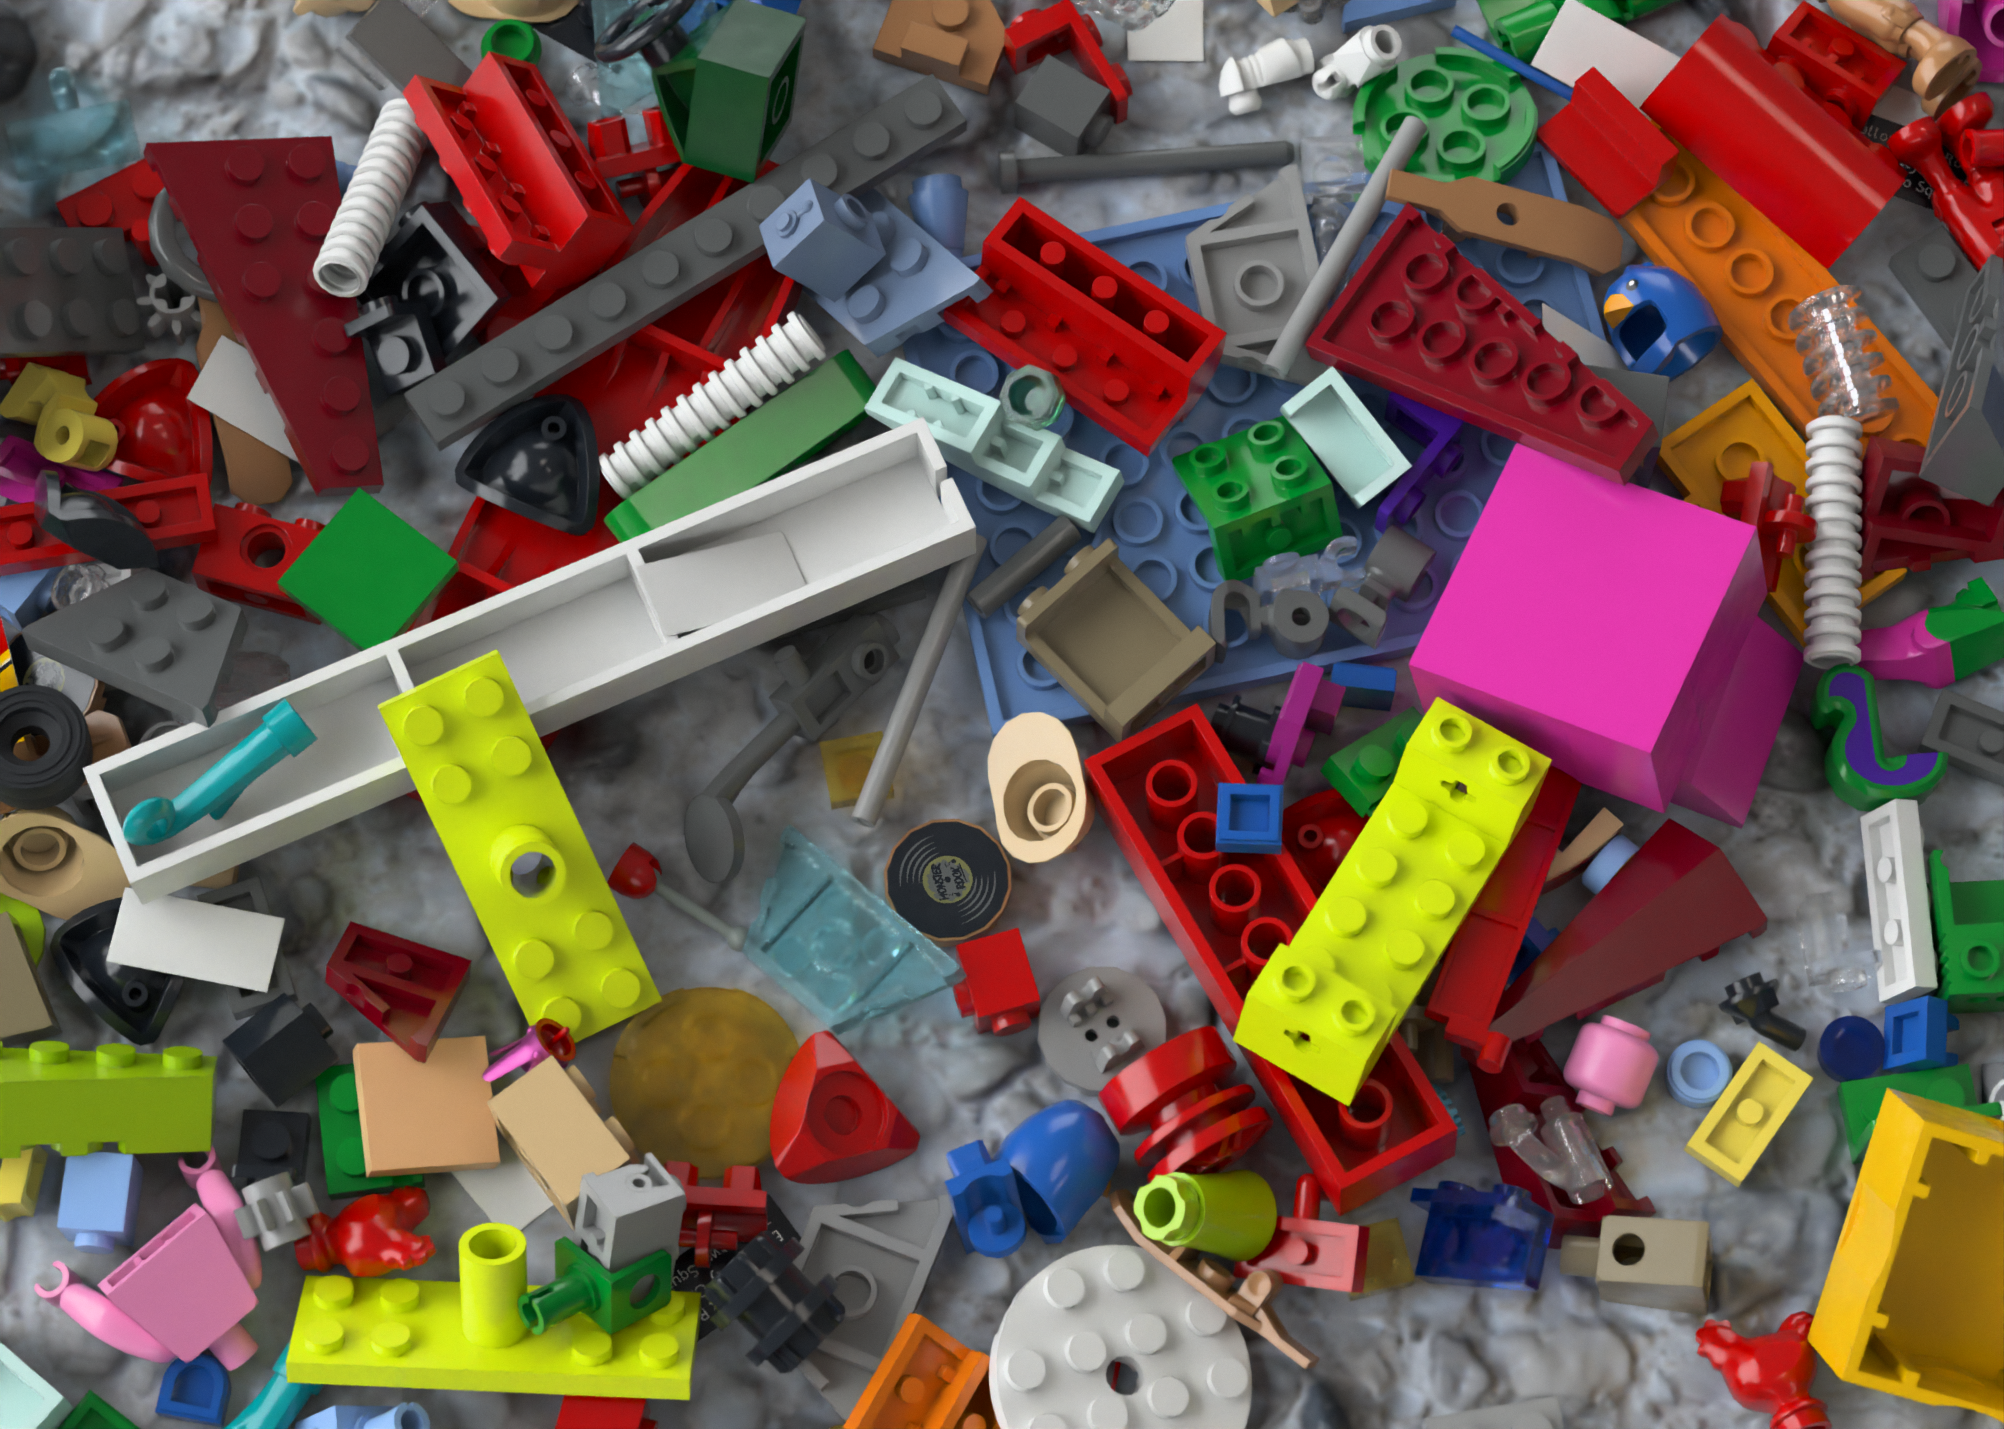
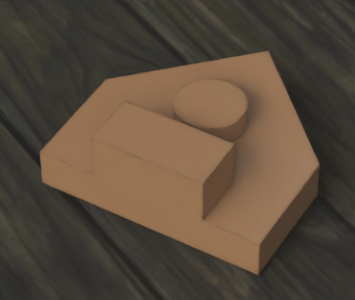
M892 0L873 46V58L929 76L933 73L937 79L988 95L1004 55V29L1006 28L991 0Z

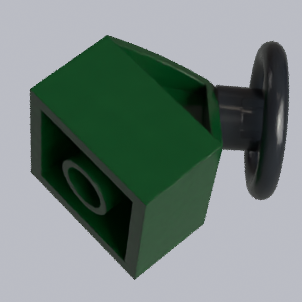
M638 0L618 16L600 35L594 47L596 59L602 63L609 64L624 60L639 52L649 67L652 68L651 76L659 106L682 162L754 183L792 121L807 18L746 0H733L687 34L678 21L691 9L696 0Z

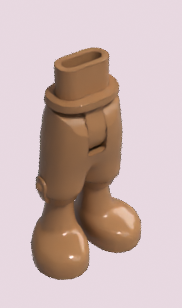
M1817 0L1820 3L1827 2L1834 16L1845 26L1891 54L1908 59L1913 57L1919 63L1913 75L1912 87L1914 92L1922 97V110L1928 116H1932L1936 122L1950 107L1966 98L1974 88L1983 66L1982 62L1976 57L1978 53L1976 48L1963 38L1951 35L1924 20V16L1918 11V7L1909 0Z

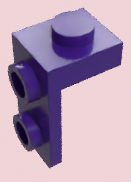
M1391 392L1388 396L1384 419L1424 447L1425 451L1379 506L1374 528L1382 534L1392 524H1395L1396 521H1399L1404 526L1411 521L1427 497L1422 492V489L1435 474L1442 479L1445 478L1457 464L1465 450L1459 444L1465 421L1394 392Z

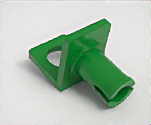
M562 1237L555 1241V1280L532 1292L522 1294L517 1302L519 1315L528 1329L533 1328L535 1335L545 1333L550 1327L579 1312L586 1314L612 1335L670 1303L672 1257L664 1249H661L612 1274L567 1237ZM654 1274V1284L647 1296L637 1303L630 1304V1294L637 1282L647 1275Z

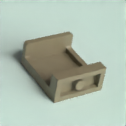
M1108 538L1096 549L1092 545L1081 549L1064 568L1066 576L1050 590L1045 586L1037 588L1022 602L1017 610L1020 616L1016 620V640L1119 743L1137 733L1214 664L1216 642L1199 625L1190 631L1119 559V546L1111 538Z

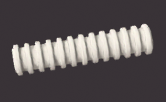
M397 98L390 100L382 107L374 130L370 134L363 155L360 157L358 166L348 185L347 192L344 194L336 217L331 224L330 231L327 233L319 256L314 263L313 274L315 280L320 287L333 295L351 298L360 295L366 290L369 278L373 273L380 252L390 233L391 226L399 212L407 188L410 186L417 165L426 148L429 138L417 126L415 122L416 116L406 99Z
M794 311L790 312L787 315L788 323L784 326H781L779 323L774 324L771 327L772 335L768 338H765L763 335L758 336L755 339L756 347L752 350L746 346L739 351L740 359L736 362L731 358L724 362V371L720 374L715 370L708 374L710 380L704 386L700 382L692 386L694 392L692 395L687 397L681 394L676 398L677 406L673 409L665 406L661 409V418L656 421L650 417L645 421V430L640 433L637 429H634L629 433L631 439L629 442L624 444L618 441L613 446L615 450L613 454L609 456L606 453H602L599 456V469L622 499L629 498L639 488L648 485L655 476H661L668 471L667 468L670 465H676L684 460L683 456L686 453L690 452L692 454L700 449L698 444L702 441L710 442L716 438L714 432L721 428L726 431L732 427L730 420L737 416L740 420L747 416L746 408L750 405L756 408L760 407L763 404L762 396L766 393H769L771 396L776 395L779 392L777 385L782 381H785L787 384L792 383L795 380L793 373L798 369L804 373L810 369L809 361L814 357L819 361L826 357L824 351L826 347L801 314L797 315Z
M1840 415L1822 416L1806 425V436L1810 439L1806 443V455L1810 459L1806 461L1805 473L1810 478L1805 482V491L1810 496L1805 499V510L1810 514L1808 516L1815 519L1819 525L1815 540L1805 543V548L1810 552L1805 555L1804 565L1809 569L1804 576V585L1809 588L1804 593V604L1810 608L1804 611V623L1810 627L1804 630V642L1809 646L1804 649L1803 659L1813 667L1826 670L1837 664L1849 663L1850 666H1853L1861 661V650L1856 646L1861 642V631L1856 626L1861 623L1862 613L1856 607L1861 605L1862 594L1857 590L1862 583V575L1857 571L1862 565V556L1856 551L1862 547V537L1857 533L1862 529V518L1858 515L1862 511V499L1857 495L1862 492V481L1858 478L1862 474V462L1858 458L1862 455L1863 444L1858 439L1862 437L1863 426L1852 418Z

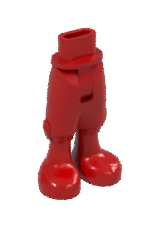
M1984 91L1975 93L1957 102L1937 122H1935L1932 116H1926L1909 123L1894 133L1886 142L1888 149L1896 156L1898 162L1914 168L1933 189L1931 204L1934 216L1940 222H1944L1978 272L1991 254L2003 258L2004 261V166L1966 169L1961 164L1959 157V140L1961 134L1965 133V129L1984 130L1995 114L1994 103L1988 93ZM1942 144L1953 154L1967 176L1966 181L1969 186H1966L1955 176L1943 153Z

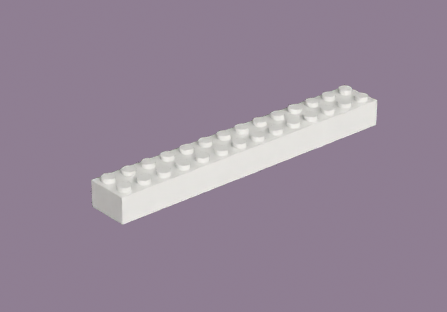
M921 417L218 711L216 721L209 728L192 722L82 769L129 883L141 904L144 905L416 790V786L377 705L495 649L500 653L540 738L976 553V526L953 477L947 479V465L924 417ZM778 531L784 534L806 583L805 586L708 627L673 636L665 635L636 569L638 565ZM286 699L318 738V740L295 758L289 754L259 776L242 792L221 819L216 821L207 814L174 837L155 845L136 846L125 840L122 827L126 816L137 804L152 797H163L172 801L264 722L261 717L282 700Z

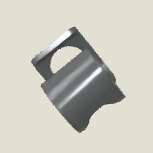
M1392 524L1377 542L1365 563L1362 575L1366 579L1361 584L1359 593L1354 592L1348 587H1340L1334 594L1328 610L1329 621L1371 648L1376 649L1388 621L1387 611L1394 597L1406 603L1410 600L1432 565L1437 551L1395 524Z
M1230 579L1219 584L1212 594L1208 615V635L1216 642L1214 661L1222 664L1226 658L1228 643L1225 639V611L1237 610L1244 619L1248 629L1249 640L1260 639L1261 634H1268L1272 645L1278 653L1289 659L1301 660L1317 653L1323 645L1329 622V612L1326 604L1319 596L1303 590L1281 591L1276 595L1274 602L1270 603L1269 607H1262L1260 595L1254 588L1241 581Z

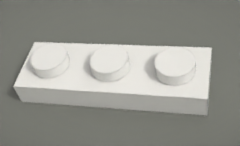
M1894 799L1860 817L1880 1003L1888 1004L1909 1001L1938 988L1936 977L1938 958L1933 949L1930 922L1931 895L1926 885L1923 858L1924 832L1920 826L1917 801Z

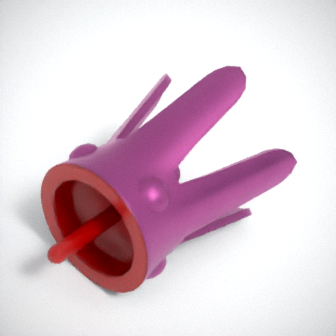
M542 1018L538 1020L535 1025L528 1027L525 1037L489 1053L491 1056L508 1052L484 1071L482 1078L485 1081L492 1082L519 1066L525 1072H529L551 1055H553L563 1069L566 1068L568 1062L573 1060L576 1055V1046L569 1034L570 1029L563 1027L552 1019Z

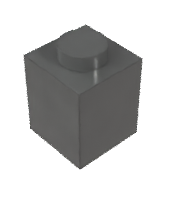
M1047 55L1015 101V128L1063 156L1083 155L1089 146L1097 149L1103 143L1113 125L1114 117L1110 115L1111 90L1054 57Z

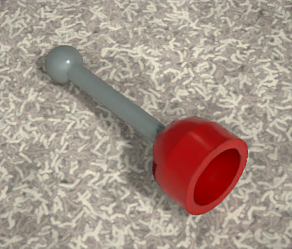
M635 842L624 852L607 881L611 889L633 900L646 898L653 893L659 895L726 937L728 945L734 951L743 952L752 945L753 936L748 928L743 926L732 927L662 883V869L659 861L651 852Z

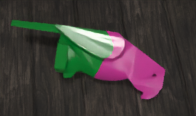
M1982 577L1967 582L1968 590L1963 588L1956 593L1955 600L1951 604L1930 607L1915 612L1892 626L1860 630L1861 642L1856 646L1861 650V661L1855 665L1872 674L1874 680L1905 679L1921 682L1929 688L1942 689L2004 658V612H2002L1998 599Z

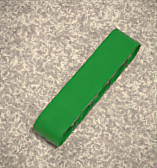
M849 349L843 350L614 508L603 521L619 543H622L785 475L870 415L866 413L864 407L877 386Z

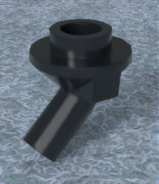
M1757 972L1724 988L1729 999L1721 1002L1718 1006L1722 1012L1732 1016L1736 1025L1747 1021L1750 1027L1758 1034L1793 1052L1799 1050L1806 1038V1029L1770 1011L1780 1004L1776 995L1780 985L1777 979L1764 982L1761 973Z

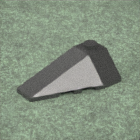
M1993 254L1990 255L1966 290L1919 473V478L1987 506H1990L2004 487L2003 258Z

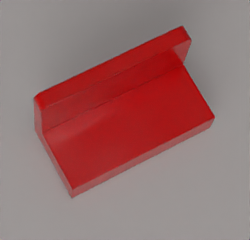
M1594 66L1575 81L1570 103L1537 130V142L1618 220L1623 219L1673 176L1680 152Z

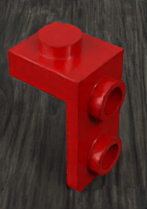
M1063 0L1043 11L1038 8L1028 10L1016 17L1010 26L1004 29V56L1015 75L1042 63L1047 55L1054 57L1070 49L1085 76L1111 90L1110 115L1114 117V124L1118 125L1127 120L1128 97L1133 94L1129 79L1117 62L1111 65L1108 63L1100 50V47L1103 46V41L1095 22L1087 13L1080 16L1071 0Z

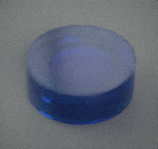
M1844 1016L1832 1021L1825 1028L1817 1044V1058L1822 1070L1830 1078L1840 1083L1871 1078L1880 1067L1885 1055V1042L1879 1029L1869 1020L1858 1016Z

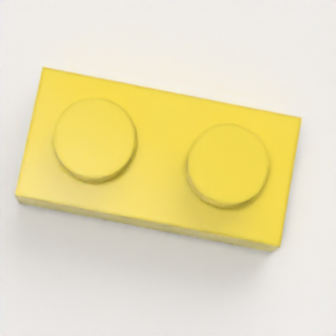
M1759 1041L1691 1137L1684 1151L1736 1187H1739L1814 1078Z

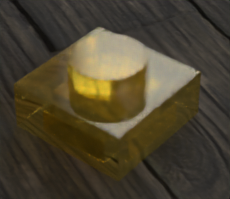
M882 731L819 742L831 810L856 805L883 738ZM893 783L886 800L894 799Z
M1398 1217L1364 1225L1371 1227L1363 1293L1347 1292L1350 1302L1410 1287L1415 1283L1414 1273Z

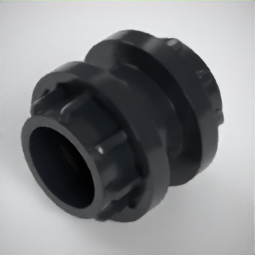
M760 1231L705 1286L704 1296L718 1310L710 1320L721 1332L736 1319L758 1341L745 1355L756 1367L767 1360L779 1373H790L845 1319L846 1308L832 1294L840 1286L839 1282L828 1272L814 1285L792 1263L805 1248L794 1237L784 1245L771 1231Z

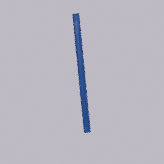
M1455 25L1450 36L1562 98L1571 101L1572 88L1458 25Z

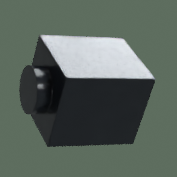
M282 993L222 1040L253 1083L276 1108L284 1104L339 1060L338 1056L326 1042V1039L334 1031L311 1002L301 1009L285 993Z

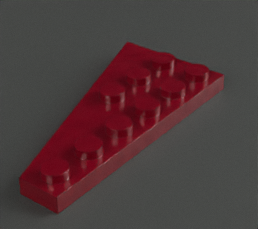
M332 136L146 143L143 154L152 172L157 171L169 195L168 204L177 221L183 222L198 252L196 259L239 344L244 343L257 368L255 375L264 393L270 394L286 426L284 433L316 496L353 495L359 487L368 494H379L384 486L363 341L362 337L347 338L343 325L359 318L356 296L351 298L339 297L327 292L320 287L313 274L314 263L319 256L320 249L342 203Z
M1408 202L1305 343V347L1313 360L1330 367L1333 366L1335 369L1623 486L1629 481L1659 437L1653 420L1606 378L1600 379L1584 365L1579 355L1564 341L1560 343L1544 329L1542 321L1485 270L1476 268L1458 252L1456 245L1442 232L1438 234L1424 222L1421 213Z

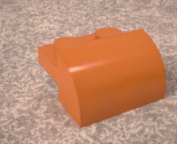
M909 1313L844 1424L843 1429H1000L992 1405L989 1386L990 1357L983 1352L969 1349L924 1316Z

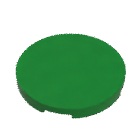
M1435 47V54L1422 55L1397 64L1394 63L1392 67L1363 84L1353 107V141L1359 158L1373 175L1404 119L1407 116H1414L1427 125V131L1404 172L1444 183L1473 176L1504 185L1525 167L1535 149L1538 130V108L1535 107L1534 101L1526 87L1519 81L1520 74L1479 51L1459 47Z

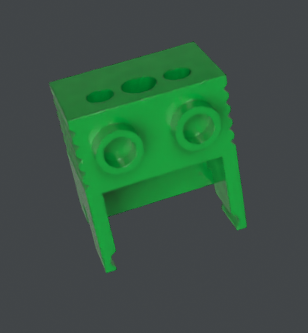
M1933 850L1927 860L1929 883H1926L1931 895L1930 922L1933 949L1938 958V971L1936 975L1938 988L1935 989L1934 997L1948 1001V1012L1950 1014L2004 1012V880L1950 882L1948 868L1941 862L1943 850Z

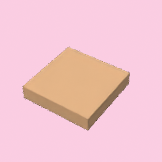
M485 1036L440 1038L437 1040L426 1063L416 1061L394 1041L359 1043L354 1047L352 1054L366 1177L495 1169L501 1162L497 1128L487 1101L493 1098L491 1082L485 1081L482 1078L484 1071L489 1067Z

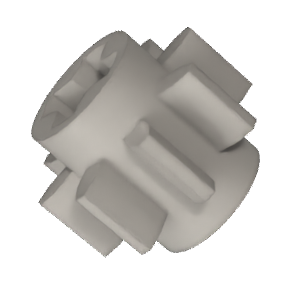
M164 273L157 277L148 274L146 280L150 288V296H143L136 300L141 315L152 316L147 324L151 335L157 338L166 332L176 338L179 346L184 345L185 337L191 336L197 331L200 332L202 328L197 296L188 294ZM181 299L180 308L174 309L175 301Z
M287 1171L241 1189L247 1205L233 1211L244 1240L259 1236L264 1252L312 1234L306 1218L319 1213L308 1182L294 1187L290 1174Z

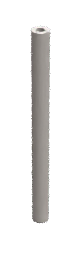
M1407 116L1404 119L1263 364V370L1270 376L1280 380L1285 379L1387 201L1385 196L1389 172L1392 168L1404 171L1426 133L1427 125L1419 118Z
M977 533L976 553L951 563L852 813L851 819L862 826L874 828L965 600V595L980 562L987 540Z

